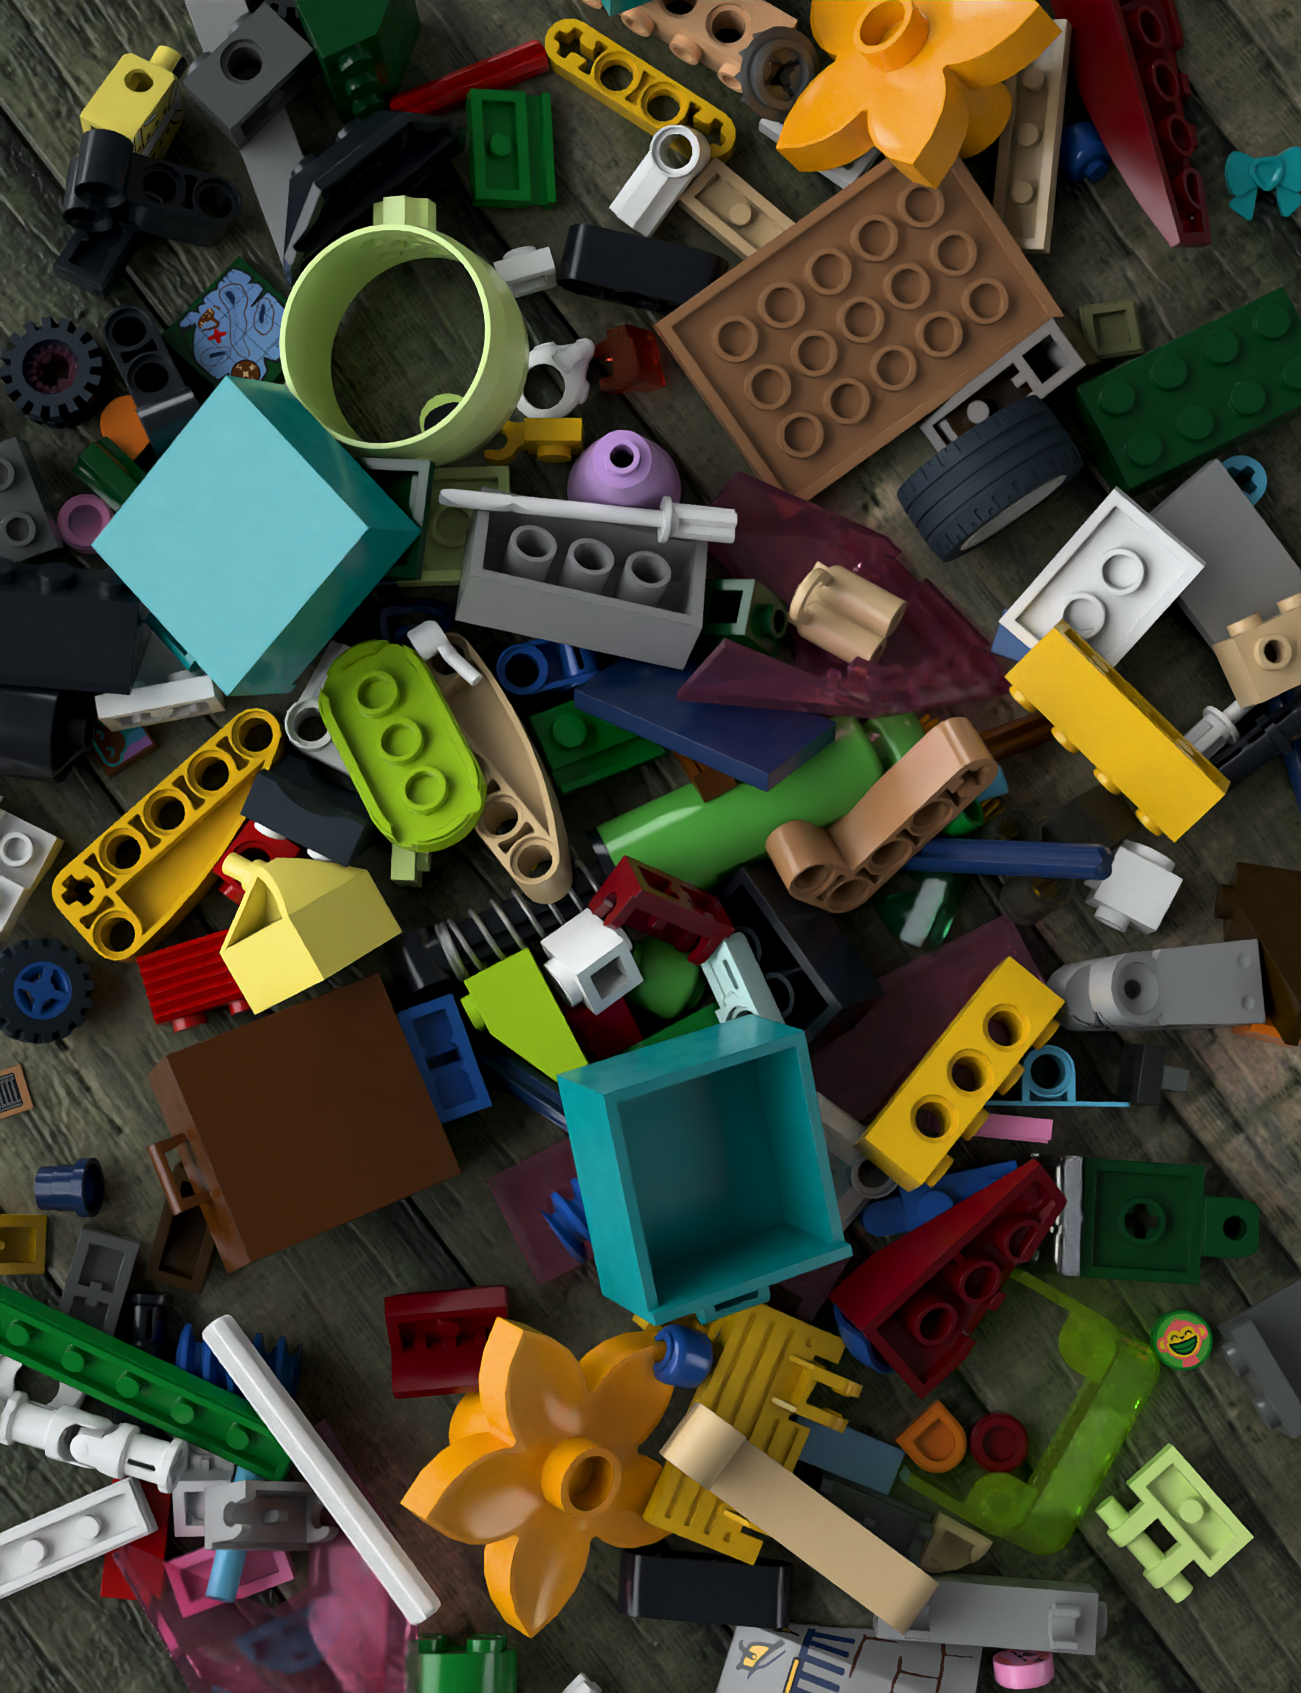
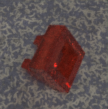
M626 323L606 330L607 339L595 346L594 358L606 362L612 361L614 373L609 377L599 380L602 392L610 394L634 391L649 393L665 387L656 337L653 331Z

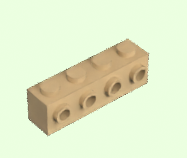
M1301 592L1277 602L1280 613L1263 621L1260 613L1257 612L1226 626L1230 637L1212 645L1240 709L1267 701L1301 684Z

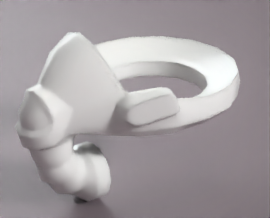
M581 338L574 344L556 345L554 342H548L535 346L534 350L529 352L528 372L539 364L554 366L564 378V395L554 407L539 409L528 402L523 390L517 404L518 410L528 418H563L578 404H583L587 399L590 384L586 380L589 362L594 356L595 346L593 342L588 338Z

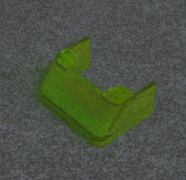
M1015 1267L1009 1278L1069 1312L1058 1335V1350L1063 1361L1070 1368L1086 1377L1028 1483L1026 1484L1005 1472H992L978 1479L968 1496L964 1498L905 1462H902L897 1473L907 1486L985 1532L1031 1553L1051 1555L1064 1548L1073 1535L1155 1387L1160 1374V1363L1155 1351L1144 1341L1035 1276Z

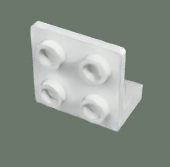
M153 631L131 694L104 693L103 695L95 696L98 719L111 732L226 711L223 692L202 668L195 672H189Z

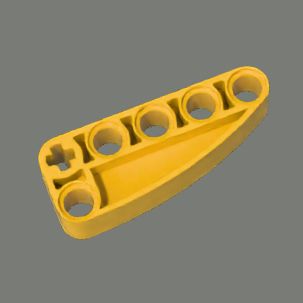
M246 709L237 714L59 872L52 885L53 901L97 953L106 959L120 963H136V957L150 953L207 894L219 878L212 871V868L250 820L240 815L257 773L264 768L272 771L287 753L289 740L284 726L275 716L263 709ZM262 724L271 726L273 737L269 746L258 752L248 751L245 739L250 729ZM214 763H225L229 770V777L225 785L218 790H205L202 782L204 771ZM169 802H182L185 816L181 824L174 829H162L159 823L161 809ZM126 840H137L141 849L139 860L130 868L120 869L115 857L117 848ZM81 881L89 885L95 884V887L89 890L94 898L88 905L79 901L74 902V899L80 895L74 889ZM128 920L135 930L134 942L128 949L117 952L110 944L111 930L119 922Z

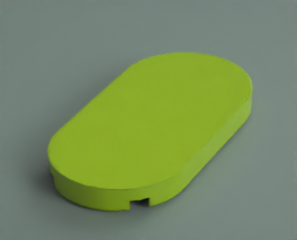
M373 639L351 646L333 660L327 670L328 678L324 682L323 690L320 687L318 706L322 720L373 823L391 843L412 852H435L458 843L472 831L481 818L487 797L486 780L432 672L424 659L414 649L405 645L402 647L398 644H390L388 640Z

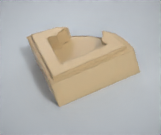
M938 1510L932 1522L933 1533L931 1539L925 1540L919 1558H921L920 1569L930 1573H943L961 1569L978 1561L985 1555L993 1541L984 1534Z

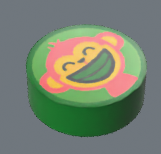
M1182 1309L1167 1311L1156 1319L1151 1328V1349L1157 1359L1170 1368L1181 1371L1197 1368L1206 1361L1212 1349L1213 1338L1208 1324L1203 1318L1193 1312Z

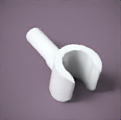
M425 621L407 633L411 643L425 662L440 653L444 660L471 686H475L482 679V675L451 645L435 621Z

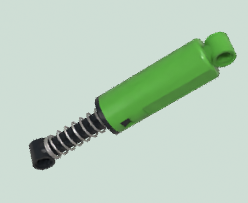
M902 704L884 710L868 720L863 726L850 712H842L829 718L836 722L835 740L768 792L734 778L737 784L736 787L704 803L691 782L585 831L596 859L586 864L579 859L575 860L573 883L570 891L555 903L540 904L533 902L525 893L520 894L516 889L512 888L510 892L511 899L498 904L497 901L490 898L489 909L477 914L473 909L469 908L468 918L457 924L448 918L446 923L441 921L440 925L435 924V927L413 929L392 939L383 947L382 955L404 1005L417 1006L445 995L458 984V980L463 982L464 978H469V969L476 966L479 970L483 971L487 969L488 960L497 956L504 960L509 957L508 951L518 946L522 950L527 947L530 949L529 941L540 936L543 939L551 934V931L563 926L586 908L590 909L588 903L624 855L708 891L729 881L742 866L770 860L765 848L766 840L780 825L800 819L806 820L817 827L828 829L833 823L847 815L867 791L926 735L910 704Z

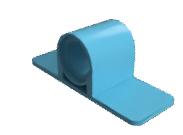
M1044 1045L1039 1051L1034 1047L1028 1049L1018 1063L1026 1069L1014 1084L1015 1101L988 1100L984 1105L1131 1107V1102L1076 1101V1071L1072 1058L1065 1050L1058 1046ZM1040 1055L1049 1056L1053 1059L1059 1070L1057 1081L1048 1089L1039 1087L1031 1078V1065Z

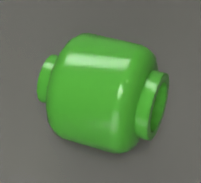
M651 935L645 936L640 942L636 940L631 941L633 949L630 950V953L644 981L623 996L625 1002L663 1019L676 1017L686 1006L694 1008L704 992L706 976L699 974L700 965L697 966L687 961L693 949L690 948L686 953L676 950L674 945Z

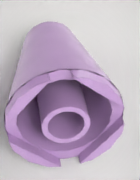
M617 430L598 439L579 455L569 474L567 496L568 501L659 510L663 496H670L673 503H680L681 482L673 460L664 449L637 433L628 430Z

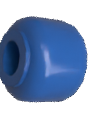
M1082 121L1066 127L1061 134L1058 164L1064 176L1073 182L1081 181L1086 177L1093 182L1101 179L1109 169L1108 164L1112 159L1094 123Z
M671 1324L665 1326L654 1337L655 1340L663 1341L667 1344L664 1359L661 1362H655L653 1366L656 1380L670 1386L692 1389L698 1387L712 1370L714 1364L713 1349L706 1333L680 1324Z

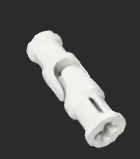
M19 1390L9 1397L0 1416L1 1444L10 1446L15 1442L36 1447L45 1450V1455L50 1459L88 1469H97L107 1476L120 1480L125 1478L126 1475L158 1484L159 1491L166 1494L172 1493L176 1488L187 1460L188 1446L186 1440L176 1438L172 1442L141 1434L140 1428L133 1424L125 1422L116 1425L105 1417L66 1404L58 1409L31 1401L26 1392Z

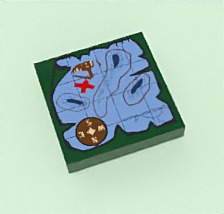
M238 256L161 335V338L173 352L214 390L226 375L278 384L284 378L279 342L281 322L287 300Z

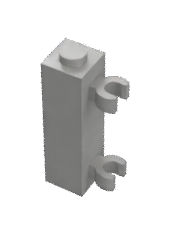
M924 1571L940 1585L905 1636L873 1613L874 1632L877 1638L1084 1655H1095L1096 1638L1104 1639L1107 1629L1106 1602L1098 1601L1099 1593L1089 1583L952 1572L930 1573Z

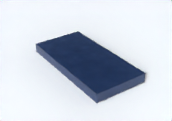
M622 657L574 689V707L765 792L771 790L835 740L836 722L687 660L684 669L680 670Z

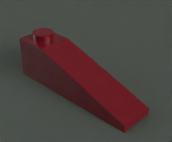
M1032 1159L872 1254L838 1285L828 1297L856 1330L867 1338L871 1346L922 1400L966 1359L976 1343L971 1337L973 1331L988 1308L995 1312L998 1310L1007 1296L1001 1288L1018 1263L1027 1262L1031 1259L1068 1202V1199L1042 1165L1035 1159Z

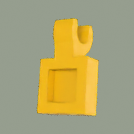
M524 418V422L508 421L499 432V434H503L508 438L507 444L500 450H484V457L487 463L502 466L509 464L520 452L526 450L528 455H537V460L541 462H569L571 455H580L584 451L585 432L582 418Z

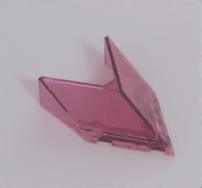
M739 470L710 503L709 507L735 509L738 519L733 544L708 541L707 549L735 579H756L787 603L786 612L790 611L795 595L794 592L798 588V584H801L807 574L812 571L817 561L827 567L840 565L907 601V607L897 628L887 638V644L877 664L858 656L849 664L802 638L797 631V626L788 622L786 632L796 641L795 666L788 665L724 638L678 690L677 700L877 719L1011 694L1009 688L1012 684L1004 677L1008 672L1003 670L995 657L986 650L990 645L989 641L928 578L919 583L896 559L902 551L886 535Z
M326 1419L314 1426L316 1432L401 1546ZM325 1506L320 1512V1523L322 1526L338 1527V1534L331 1541L309 1544L307 1587L273 1609L238 1593L235 1603L209 1599L205 1597L209 1580L130 1544L111 1554L192 1693H416L418 1641L413 1640H418V1625L410 1624Z

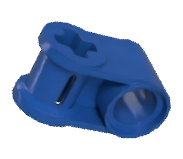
M543 639L515 644L505 649L499 656L496 665L499 686L510 702L519 705L530 704L559 695L574 694L575 688L602 671L597 651ZM574 649L578 652L582 669L578 667ZM517 662H527L537 669L539 676L532 685L517 687L508 681L506 677L507 670Z

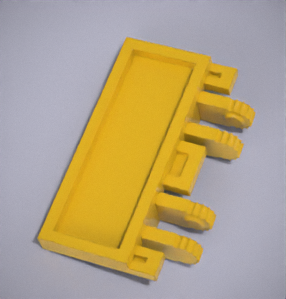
M762 1303L727 1317L713 1350L714 1364L712 1370L697 1387L688 1410L694 1402L701 1403L743 1434L746 1440L793 1473L811 1429L788 1419L791 1412L840 1433H844L848 1424V1420L844 1419L842 1414L829 1408H820L806 1402L815 1380L831 1387L832 1391L848 1398L851 1396L858 1398L863 1386L812 1363L814 1356L817 1355L838 1365L846 1347L842 1338ZM668 1460L665 1462L642 1516L649 1524L753 1566L763 1541L742 1532L743 1525L771 1537Z

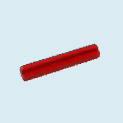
M534 39L391 96L388 100V106L390 111L440 115L465 105L466 95L470 88L502 90L547 72L549 69V59L540 40Z

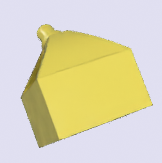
M237 853L229 854L223 862V873L241 882L242 888L246 892L219 953L255 1015L325 980L402 933L397 921L366 869L349 865L344 867L338 863L302 858H275L268 863L257 859L252 862Z

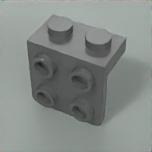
M1300 1277L1216 1326L1226 1342L1220 1346L1221 1352L1233 1372L1239 1378L1245 1375L1257 1395L1251 1399V1402L1265 1426L1270 1431L1276 1428L1277 1431L1293 1439L1301 1435Z

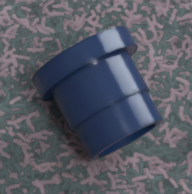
M80 1158L76 1164L42 1166L36 1174L34 1186L35 1200L39 1209L42 1211L57 1210L58 1212L75 1211L79 1217H95L101 1209L104 1198V1176L99 1161L96 1158Z

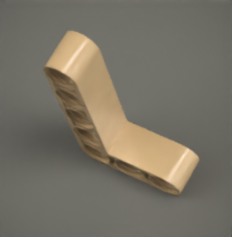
M693 1403L659 1451L665 1459L705 1489L710 1490L904 1636L940 1585L900 1553L746 1440L743 1434L701 1403Z

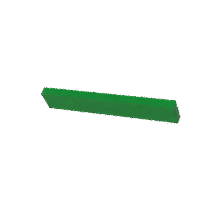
M0 1283V1354L180 1439L186 1440L269 1481L285 1480L293 1462L248 1400Z

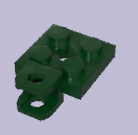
M1083 1158L1078 1276L1200 1285L1201 1255L1243 1258L1257 1252L1260 1210L1257 1205L1244 1199L1204 1195L1205 1166ZM1140 1203L1146 1204L1147 1214L1157 1216L1156 1228H1147L1145 1238L1134 1237V1229L1130 1226H1125L1124 1221L1125 1215L1134 1213L1136 1204ZM1233 1216L1237 1221L1238 1228L1236 1233L1228 1238L1223 1232V1224L1227 1218Z

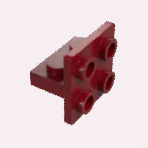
M506 1285L477 1286L396 1294L392 1297H384L385 1322L391 1348L392 1392L394 1398L406 1399L479 1392V1374L483 1351L496 1318L501 1317L510 1320L508 1287Z

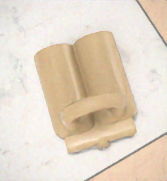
M817 561L812 571L807 574L802 583L798 584V588L795 589L790 611L787 612L788 622L797 626V631L802 638L863 672L869 673L879 661L887 644V638L900 623L907 607V601L840 565L827 567Z

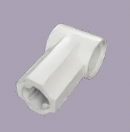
M668 125L661 128L654 135L650 143L649 152L609 208L632 229L640 232L647 238H651L692 179L699 176L707 167L710 161L711 150L708 140L701 132L691 127ZM685 136L691 143L692 157L688 164L677 169L669 160L668 149L671 142L676 138Z

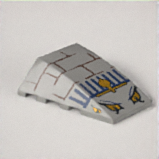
M789 1622L788 1627L776 1629L736 1626L715 1693H976L983 1646L877 1638L872 1627L819 1626L816 1623Z

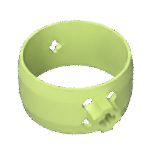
M406 195L383 197L381 202L373 203V226L358 229L342 236L323 249L307 265L292 288L281 322L280 359L290 392L345 450L360 457L431 460L435 462V467L464 459L489 443L501 431L516 409L526 383L529 367L528 335L521 310L510 288L498 272L484 259L450 236L436 231V204L428 198H412ZM421 258H445L461 262L477 287L485 320L483 354L470 388L448 416L419 435L390 443H368L363 441L344 418L334 394L331 378L333 342L346 309L367 283L377 275L400 263Z

